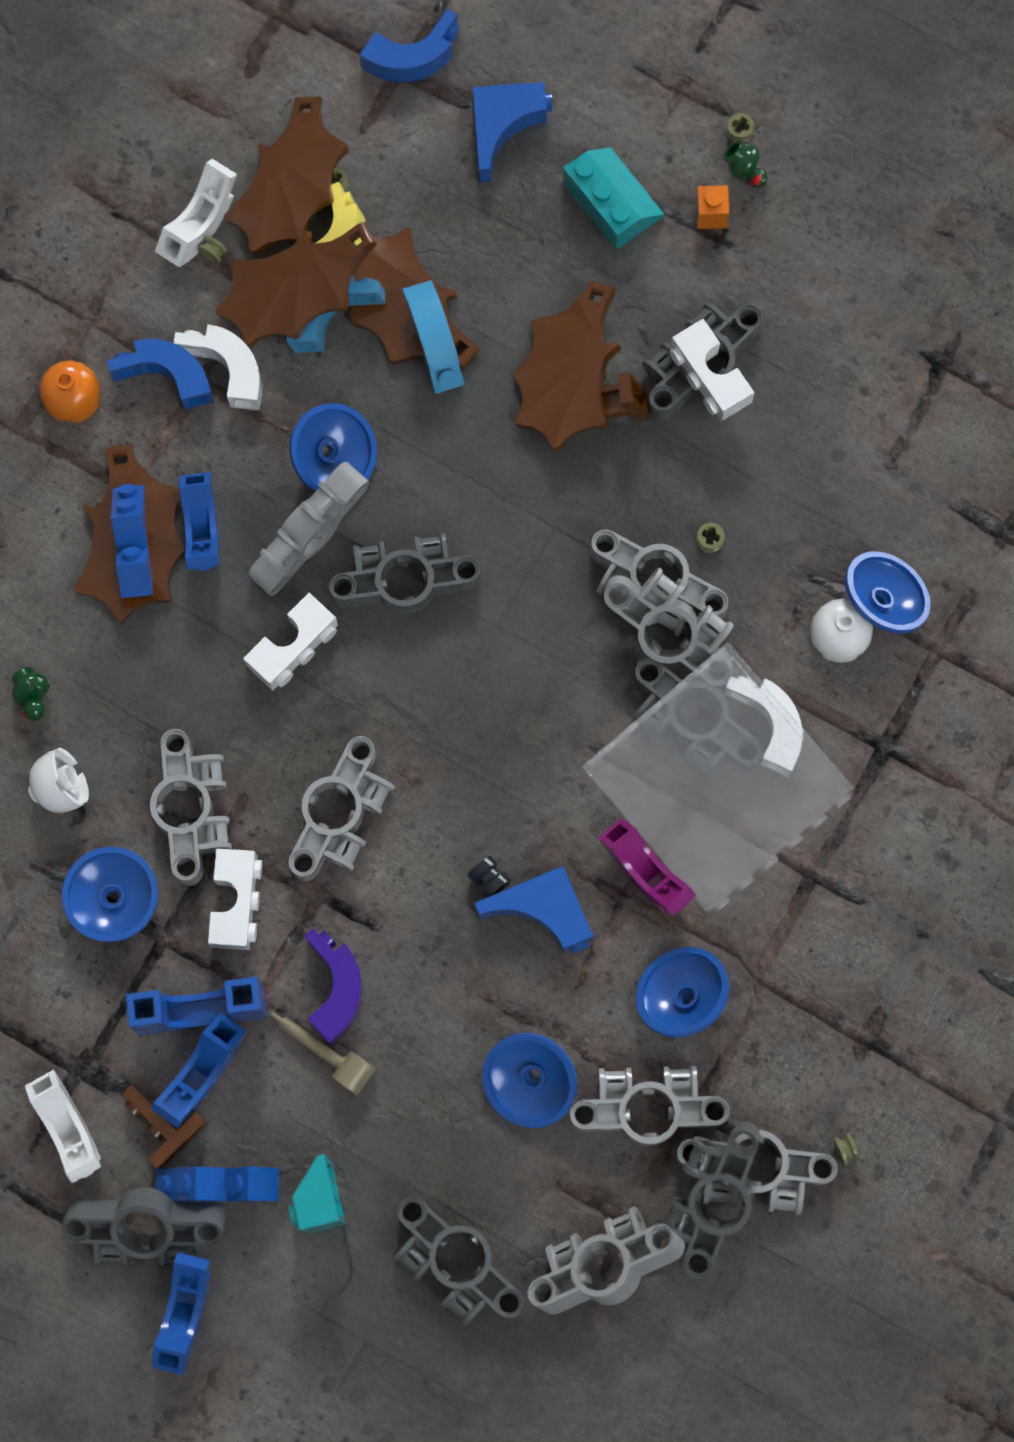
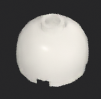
M844 598L831 600L821 606L814 615L810 627V637L813 646L827 660L839 663L853 661L863 654L870 645L873 634V626L858 614L850 600Z
M62 748L50 751L37 759L30 770V786L28 788L30 797L34 802L39 803L43 808L53 813H64L77 809L89 799L86 778L83 773L77 776L73 766L78 763L68 751Z

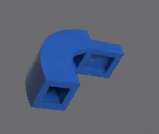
M447 9L432 32L425 39L413 44H399L375 32L359 54L361 69L378 78L392 82H413L435 74L452 58V43L456 40L460 31L458 27V14Z
M159 339L133 341L136 349L135 353L123 352L115 355L113 359L107 360L114 382L147 373H158L167 376L177 385L185 410L214 402L206 374L200 363L187 350L172 342Z
M211 472L180 476L179 491L186 533L187 570L206 571L213 566L221 564L219 529Z
M220 1012L203 1031L192 1056L172 1083L156 1099L151 1110L178 1128L191 1112L194 1113L219 1081L239 1049L246 1030Z
M177 1253L173 1265L172 1284L167 1309L153 1348L152 1368L184 1375L206 1302L211 1272H208L210 1260Z

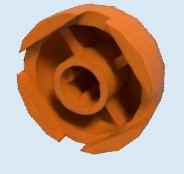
M73 360L60 361L43 374L39 385L40 398L48 414L57 421L82 422L91 417L99 408L101 385L94 372L83 363Z

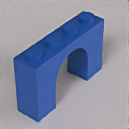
M257 977L224 981V989L201 994L170 996L164 995L159 990L126 994L129 1027L142 1036L208 1027L220 1012L235 1023L267 1019L265 987Z

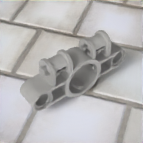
M347 461L340 464L325 482L320 481L318 483L319 488L308 500L303 501L287 518L282 527L277 531V537L267 549L262 548L260 551L261 556L250 568L248 576L269 596L277 594L304 562L315 555L329 541L342 518L365 493L370 482Z
M607 529L600 530L594 534L591 541V556L595 562L608 569L598 586V594H603L607 582L612 577L618 575L629 578L641 588L636 573L642 572L646 564L645 562L661 558L673 567L675 565L681 574V579L678 578L675 583H681L684 586V589L677 598L678 600L688 604L697 617L704 610L705 604L708 601H717L722 608L713 613L721 619L725 617L729 604L726 593L689 573L686 558L676 548L666 544H653L643 548ZM601 542H607L612 545L613 549L609 552H601L596 546ZM614 587L610 590L612 596L617 599L627 596L626 590L622 587ZM665 611L657 614L653 624L660 623L673 630L674 635L679 637L687 624V620L679 619L675 616V612Z
M660 567L652 573L641 588L625 576H614L607 582L604 592L605 603L638 629L640 646L648 657L666 664L680 661L713 686L725 685L730 680L732 661L728 654L719 648V645L732 630L733 623L730 621L726 623L712 612L713 608L709 605L697 617L688 604L677 599L684 586L681 583L675 584L662 574L663 570ZM614 587H622L626 590L627 596L617 599L612 596L610 590ZM665 611L675 612V616L681 620L686 619L692 631L689 639L686 637L680 643L679 648L672 650L662 649L654 639L650 641L645 630L646 625L650 626L658 613ZM714 663H721L726 667V671L721 674H715L710 670V666Z
M171 729L164 733L161 738L164 780L156 786L152 793L150 811L159 828L169 836L171 869L174 876L180 883L192 886L197 884L203 877L202 854L216 853V849H232V844L228 842L227 824L230 822L229 817L213 816L214 805L208 793L226 788V782L222 780L221 769L224 756L219 754L193 756V747L185 732L180 729ZM174 740L184 741V747L179 752L169 751V746ZM187 787L199 791L203 795V797H199L202 814L192 825L184 823L178 825V827H172L162 821L161 816L165 813L162 802L168 793L174 789L186 791L188 790ZM184 863H194L195 871L190 876L180 875V868Z
M358 736L351 739L332 775L312 783L303 796L302 814L306 821V826L288 861L289 868L294 877L300 881L306 882L314 879L325 860L352 871L355 867L353 862L360 848L365 847L367 843L362 838L354 835L362 823L364 809L381 815L383 812L381 807L389 791L392 792L395 788L389 781L370 772L376 761V751L372 741L367 737ZM359 747H365L370 750L368 757L362 760L354 758L353 753ZM336 788L341 794L347 797L350 794L354 798L356 809L355 811L351 810L346 825L338 829L329 830L328 825L323 823L317 825L313 822L310 809L311 805L314 806L319 800L318 794L327 789ZM302 858H309L313 862L312 867L306 872L296 870V864Z
M691 1065L690 1069H670L668 1066H663V1084L642 1082L633 1087L631 1067H626L625 1071H605L604 1068H599V1099L576 1102L570 1110L569 1119L571 1125L578 1131H622L629 1140L638 1145L656 1146L667 1141L676 1129L720 1127L728 1119L730 1109L728 1103L721 1097L698 1096L696 1065ZM642 1092V1095H654V1092H657L670 1103L671 1106L668 1107V1121L672 1120V1124L668 1131L661 1136H657V1133H645L642 1137L632 1131L627 1124V1121H630V1109L626 1108V1104L637 1093ZM707 1105H719L723 1111L722 1118L717 1121L710 1120L705 1113ZM582 1107L590 1109L594 1116L592 1122L586 1125L578 1123L575 1119V1112Z
M759 1130V1144H764V1141H767L778 1154L779 1158H776L774 1171L778 1173L773 1181L765 1186H761V1182L750 1181L754 1194H763L769 1191L768 1212H773L775 1209L794 1211L796 1215L801 1216L805 1184L825 1185L832 1181L838 1171L837 1163L827 1154L787 1150L778 1137L770 1132ZM740 1134L736 1137L738 1144L751 1139L746 1134ZM693 1139L685 1140L677 1148L676 1161L681 1167L686 1162L682 1157V1151L687 1146L694 1147L692 1144ZM714 1141V1142L719 1143V1144L724 1145V1146H726V1144H727L726 1142H717V1141ZM701 1154L700 1163L703 1161L704 1154ZM816 1161H823L828 1165L830 1172L827 1178L821 1179L814 1174L813 1165ZM722 1180L711 1181L705 1184L703 1204L708 1205L709 1202L729 1204L731 1208H736L738 1188L736 1186L722 1184ZM713 1190H722L728 1193L714 1192ZM779 1197L791 1198V1199H793V1201H792V1200L779 1199Z
M633 1206L629 1208L628 1213L613 1220L611 1218L604 1220L607 1235H595L583 1242L581 1237L574 1233L570 1236L569 1240L556 1246L552 1244L546 1246V1254L552 1272L537 1278L530 1284L527 1292L528 1299L534 1306L549 1315L559 1314L590 1299L603 1305L622 1303L635 1292L641 1276L678 1260L684 1253V1241L681 1236L667 1225L657 1224L646 1228L642 1215ZM670 1237L667 1247L660 1249L662 1241ZM609 1250H620L618 1256L624 1266L617 1282L609 1284L604 1290H593L590 1286L592 1277L589 1271L595 1258L599 1255L608 1254ZM551 1290V1297L544 1302L545 1294Z

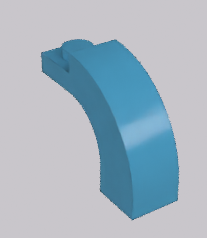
M351 276L348 306L385 304L386 292L379 281L363 278L356 282L354 277ZM328 312L317 316L307 325L297 340L287 337V343L295 353L324 352L326 327L330 319L337 312Z
M432 280L402 289L409 315L423 350L435 394L465 385L449 325Z

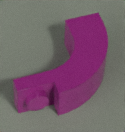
M620 818L598 837L620 869L662 913L666 911L673 916L678 911L684 909L696 897L692 888L674 875L658 859L638 830L623 818Z

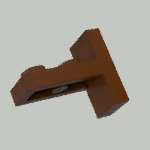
M630 372L618 374L617 384L602 386L601 394L606 419L632 415L637 422L649 420L647 391Z
M131 1085L122 1093L128 1099L124 1105L137 1118L143 1115L150 1122L147 1129L159 1141L164 1137L167 1140L148 1158L158 1169H163L208 1125L195 1112L177 1130L171 1123L151 1110L153 1104L137 1087Z

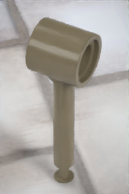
M276 1009L268 1013V1020L271 1018L279 1023L278 1027L336 1068L331 1078L354 1095L358 1096L376 1071L372 1065L352 1051H349L344 1058L287 1017L282 1018L275 1013Z

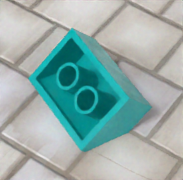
M611 147L586 151L563 167V184L616 250L664 217V213Z
M325 1154L318 1155L292 1196L294 1205L288 1206L292 1225H295L300 1231L307 1234L346 1225L332 1161Z

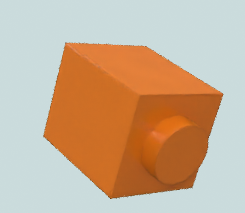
M728 185L698 186L696 195L697 229L727 228L730 214Z

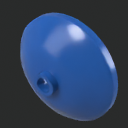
M328 403L316 406L300 417L291 433L289 453L293 469L299 479L308 488L316 492L319 488L318 483L320 481L325 482L332 472L346 461L368 480L375 467L377 444L371 426L359 412L343 404ZM323 446L327 447L329 451L327 457L322 454Z
M874 551L857 556L848 566L845 573V589L848 598L858 614L868 623L887 632L902 634L916 630L925 622L930 612L929 593L923 580L907 563L891 554Z
M103 847L83 855L70 868L62 888V904L70 923L84 936L106 943L129 939L144 929L156 911L159 896L155 874L147 862L138 854L120 847ZM112 893L119 894V899L116 903H109L108 901Z
M678 948L661 955L648 966L637 986L636 1005L641 1018L650 1029L666 1037H687L703 1031L720 1016L726 1006L730 991L727 971L717 957L700 948ZM690 999H694L690 1004L686 1005Z
M534 1033L510 1035L498 1042L485 1059L482 1070V1083L486 1097L498 1114L513 1124L527 1128H540L551 1125L567 1113L575 1100L577 1076L573 1063L567 1053L557 1043L545 1036ZM532 1069L538 1070L540 1077L534 1076Z

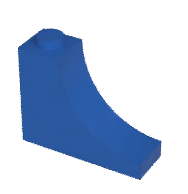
M544 82L473 87L479 182H491L492 167L496 155L511 136L529 126L546 123V112L552 111L551 93H545Z
M563 866L475 902V909L480 919L494 915H515L539 924L555 938L563 953L571 951L572 955L588 949L590 947L588 943L593 941V934Z

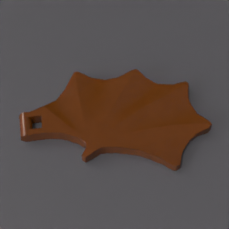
M320 96L295 98L287 128L270 147H264L261 143L258 145L261 156L258 170L248 190L224 215V219L228 224L240 227L247 234L249 249L254 256L259 255L270 245L282 241L296 243L299 236L307 229L312 216L334 202L331 188L332 173L338 162L349 152V147L325 128L321 114L322 99ZM310 109V112H303V110Z
M360 222L342 236L322 243H312V233L304 230L293 246L265 259L232 260L230 264L233 272L231 291L225 301L217 307L215 313L221 318L232 320L241 329L243 342L249 348H252L261 339L273 334L285 335L297 340L307 325L317 316L328 312L347 311L352 273L368 252L377 245L366 222ZM360 238L362 242L356 246L354 241Z
M405 227L399 233L392 236L374 237L377 242L376 247L368 252L352 273L356 282L363 278L379 281L386 292L385 304L351 306L350 322L351 325L369 330L376 335L386 348L389 362L393 365L424 356L402 289L432 280L418 260L411 229ZM432 280L445 313L455 348L460 344L465 347L463 352L458 355L459 366L461 369H464L480 349L460 333L449 318L446 304L449 300L457 299V291L440 287Z
M590 281L586 290L566 311L531 321L533 332L532 350L527 360L513 374L523 396L521 410L514 422L517 428L536 429L547 437L551 447L556 452L562 450L566 442L576 433L592 428L605 429L608 426L601 394L603 379L609 360L621 350L618 341L610 344L605 342L603 327L606 313L615 296V287ZM595 295L602 297L600 302L593 301Z
M131 443L105 448L109 468V484L99 506L90 507L86 504L83 506L84 511L93 521V541L90 558L82 576L74 587L78 595H88L103 601L112 610L115 619L121 624L128 619L134 610L148 603H170L171 596L168 587L170 571L175 563L185 555L186 550L177 535L175 525L176 509L181 501L179 488L161 483L149 476L135 458ZM127 456L128 463L115 465L116 458ZM124 484L144 485L147 535L154 579L153 595L121 597L116 571L117 549L111 522L113 488H119Z

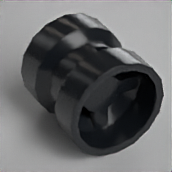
M492 856L482 860L467 875L473 884H480L482 888L481 893L485 898L501 892L512 881L506 872L497 870V862Z

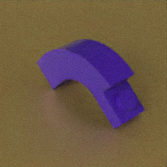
M313 928L304 937L331 968L333 988L328 1000L308 1020L332 1046L348 1031L357 1017L362 1002V977L358 964L348 946L344 943L334 951L333 948L337 944L325 931L319 934Z

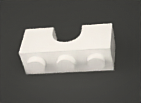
M702 319L672 337L670 355L678 366L682 365L688 373L686 377L691 387L695 391L700 390L705 398L703 402L711 415L716 414L722 422L750 405L753 401L754 391L738 368L723 375L715 374L709 370L706 362L718 354L720 342L705 320Z
M310 593L287 614L290 623L298 630V637L291 645L285 647L276 646L264 637L243 658L246 666L272 691L277 686L283 687L293 677L292 671L299 664L305 665L315 654L314 649L321 642L327 643L337 632L336 627L338 624L336 617Z
M216 849L214 881L217 885L230 886L236 889L238 899L235 906L229 911L211 912L208 944L211 948L250 950V942H256L257 923H252L253 910L258 911L260 893L255 891L256 879H261L262 860H258L255 851Z

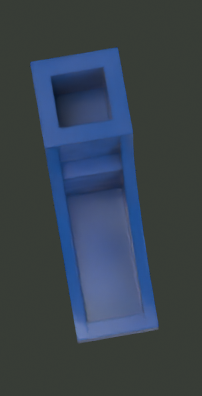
M124 484L119 488H113L111 522L117 549L116 571L122 598L153 595L154 579L147 535L144 485Z
M196 1166L156 1170L154 1188L168 1195L173 1202L278 1201L279 1168L249 1166L216 1168Z

